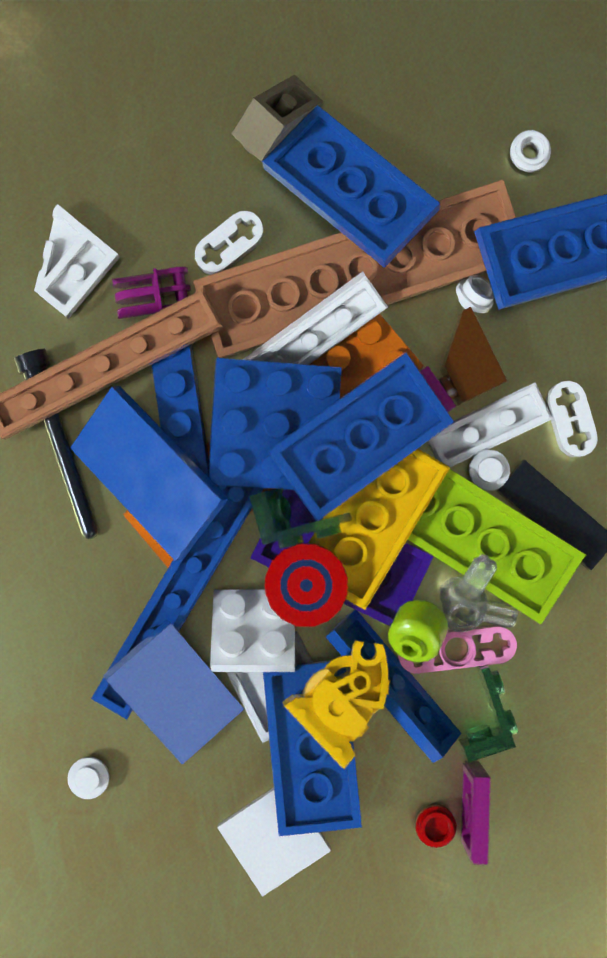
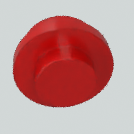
M431 805L424 808L418 814L415 829L419 839L425 845L439 848L453 840L457 824L453 814L447 808L440 805Z

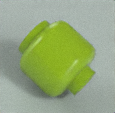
M423 600L408 601L400 606L388 630V641L392 649L400 657L412 662H426L436 657L448 632V621L445 614L435 604Z

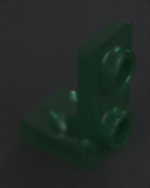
M281 489L265 491L250 496L263 545L278 541L279 548L282 549L303 543L302 534L315 531L317 539L341 533L340 524L352 521L351 513L349 512L292 528L290 524L291 507L286 497L283 496Z
M487 665L477 666L497 727L491 729L490 725L477 726L466 731L467 737L459 739L463 755L468 763L516 747L512 736L518 733L514 716L510 709L504 711L499 697L505 694L503 682L497 670L491 672Z

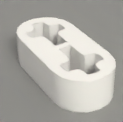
M239 211L204 237L195 249V260L200 270L205 274L212 275L230 269L253 251L262 242L263 225L260 218L252 212ZM242 222L245 226L251 223L255 225L252 229L254 236L252 239L248 240L245 236H242L234 243L231 242V239L238 234L237 225ZM225 244L228 246L220 254L222 262L219 265L212 261L207 264L203 262L207 258L205 253L207 248L211 247L216 251Z
M563 381L548 391L546 405L553 418L551 423L560 450L570 457H582L591 453L596 447L598 441L597 431L583 388L576 382ZM561 389H565L567 395L574 394L576 401L570 404L573 417L569 418L565 405L558 406L556 403V398L562 396ZM572 421L575 423L577 432L585 433L587 436V440L581 443V450H578L576 444L569 445L567 437L573 435Z

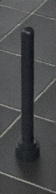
M44 348L29 351L14 358L18 373L20 375L23 374L25 380L43 372L50 365ZM57 413L43 421L82 535L87 539H93L97 536L98 528L61 419Z

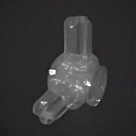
M481 554L479 557L474 558L463 577L451 578L440 586L439 595L443 612L448 621L449 629L455 632L471 631L482 622L502 627H514L517 622V609L509 604L487 599L484 589L497 570L496 562L491 560L489 556Z

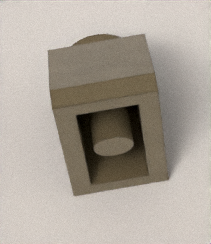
M293 75L254 97L233 130L232 135L242 143L247 152L263 161L317 105L321 107L324 101L296 75Z

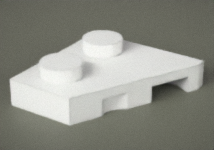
M57 204L53 210V225L49 241L46 240L43 252L44 262L42 269L38 273L34 291L69 319L120 256Z

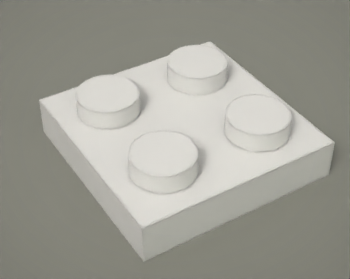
M214 589L211 672H295V625L282 620L271 609L265 590Z

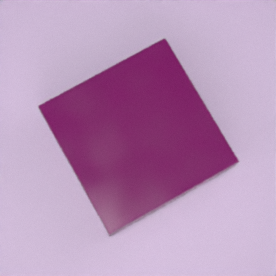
M465 761L463 763L461 842L473 864L488 865L491 778L479 761Z

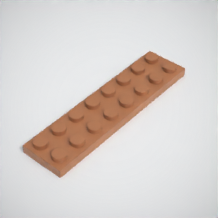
M504 180L438 200L440 202V210L385 268L344 234L337 233L194 280L196 292L202 289L205 290L223 326L222 329L211 334L218 358H227L260 347L361 272H364L387 305L460 282L462 279H468L472 275L487 273L474 231L479 227L516 218Z

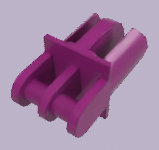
M174 267L161 270L154 268V273L112 279L113 287L119 289L153 285L115 293L116 304L126 305L155 301V303L120 308L117 310L118 319L155 314L172 305H165L164 296L175 294L176 302L188 297L187 292L191 291L190 285L186 284L185 281L188 267ZM173 277L174 286L162 287V278Z

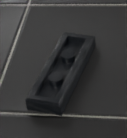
M522 460L509 475L508 480L503 486L496 490L527 518L586 554L581 564L588 570H592L607 553V530L526 460Z

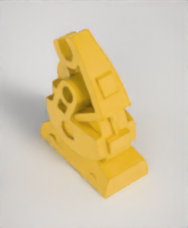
M355 640L352 645L351 655H343L331 660L325 668L320 669L310 677L304 687L303 694H292L282 702L285 708L343 769L355 757L350 742L362 736L369 729L368 722L378 709H383L389 692L390 680L388 679L387 658L384 646L380 643H374V656L370 659H364L361 656V648L364 642ZM349 667V671L336 677L334 676L339 669Z

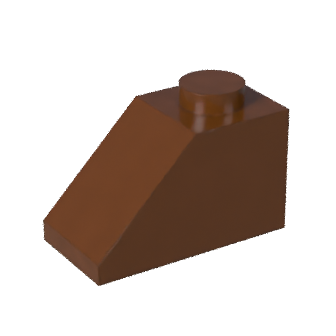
M471 307L463 310L458 316L440 369L443 377L438 379L450 398L455 399L458 406L507 381Z

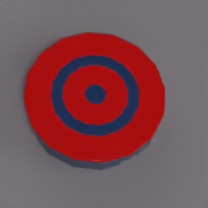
M298 543L284 549L272 560L265 575V594L271 609L282 620L295 626L315 627L328 622L341 610L348 594V576L343 563L332 550L317 543Z

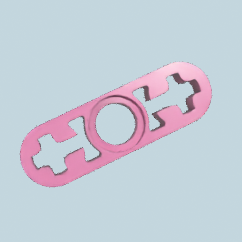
M501 625L448 630L438 652L441 659L440 663H434V657L429 661L414 665L412 661H408L398 654L397 657L402 667L414 674L501 664L509 661L514 656L517 649V641L513 633ZM498 633L499 637L503 640H507V646L501 647V654L495 655L491 648L479 649L482 657L475 658L476 645L472 635L479 634L478 642L480 643L493 641V634ZM452 638H462L468 645V652L461 660H451L446 656L445 646Z

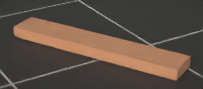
M202 289L0 393L1 439L6 440L222 329L223 326L205 290Z

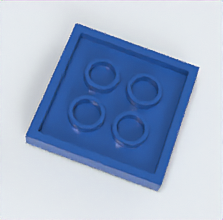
M216 358L208 470L209 479L215 485L294 490L267 450L340 399L342 367Z

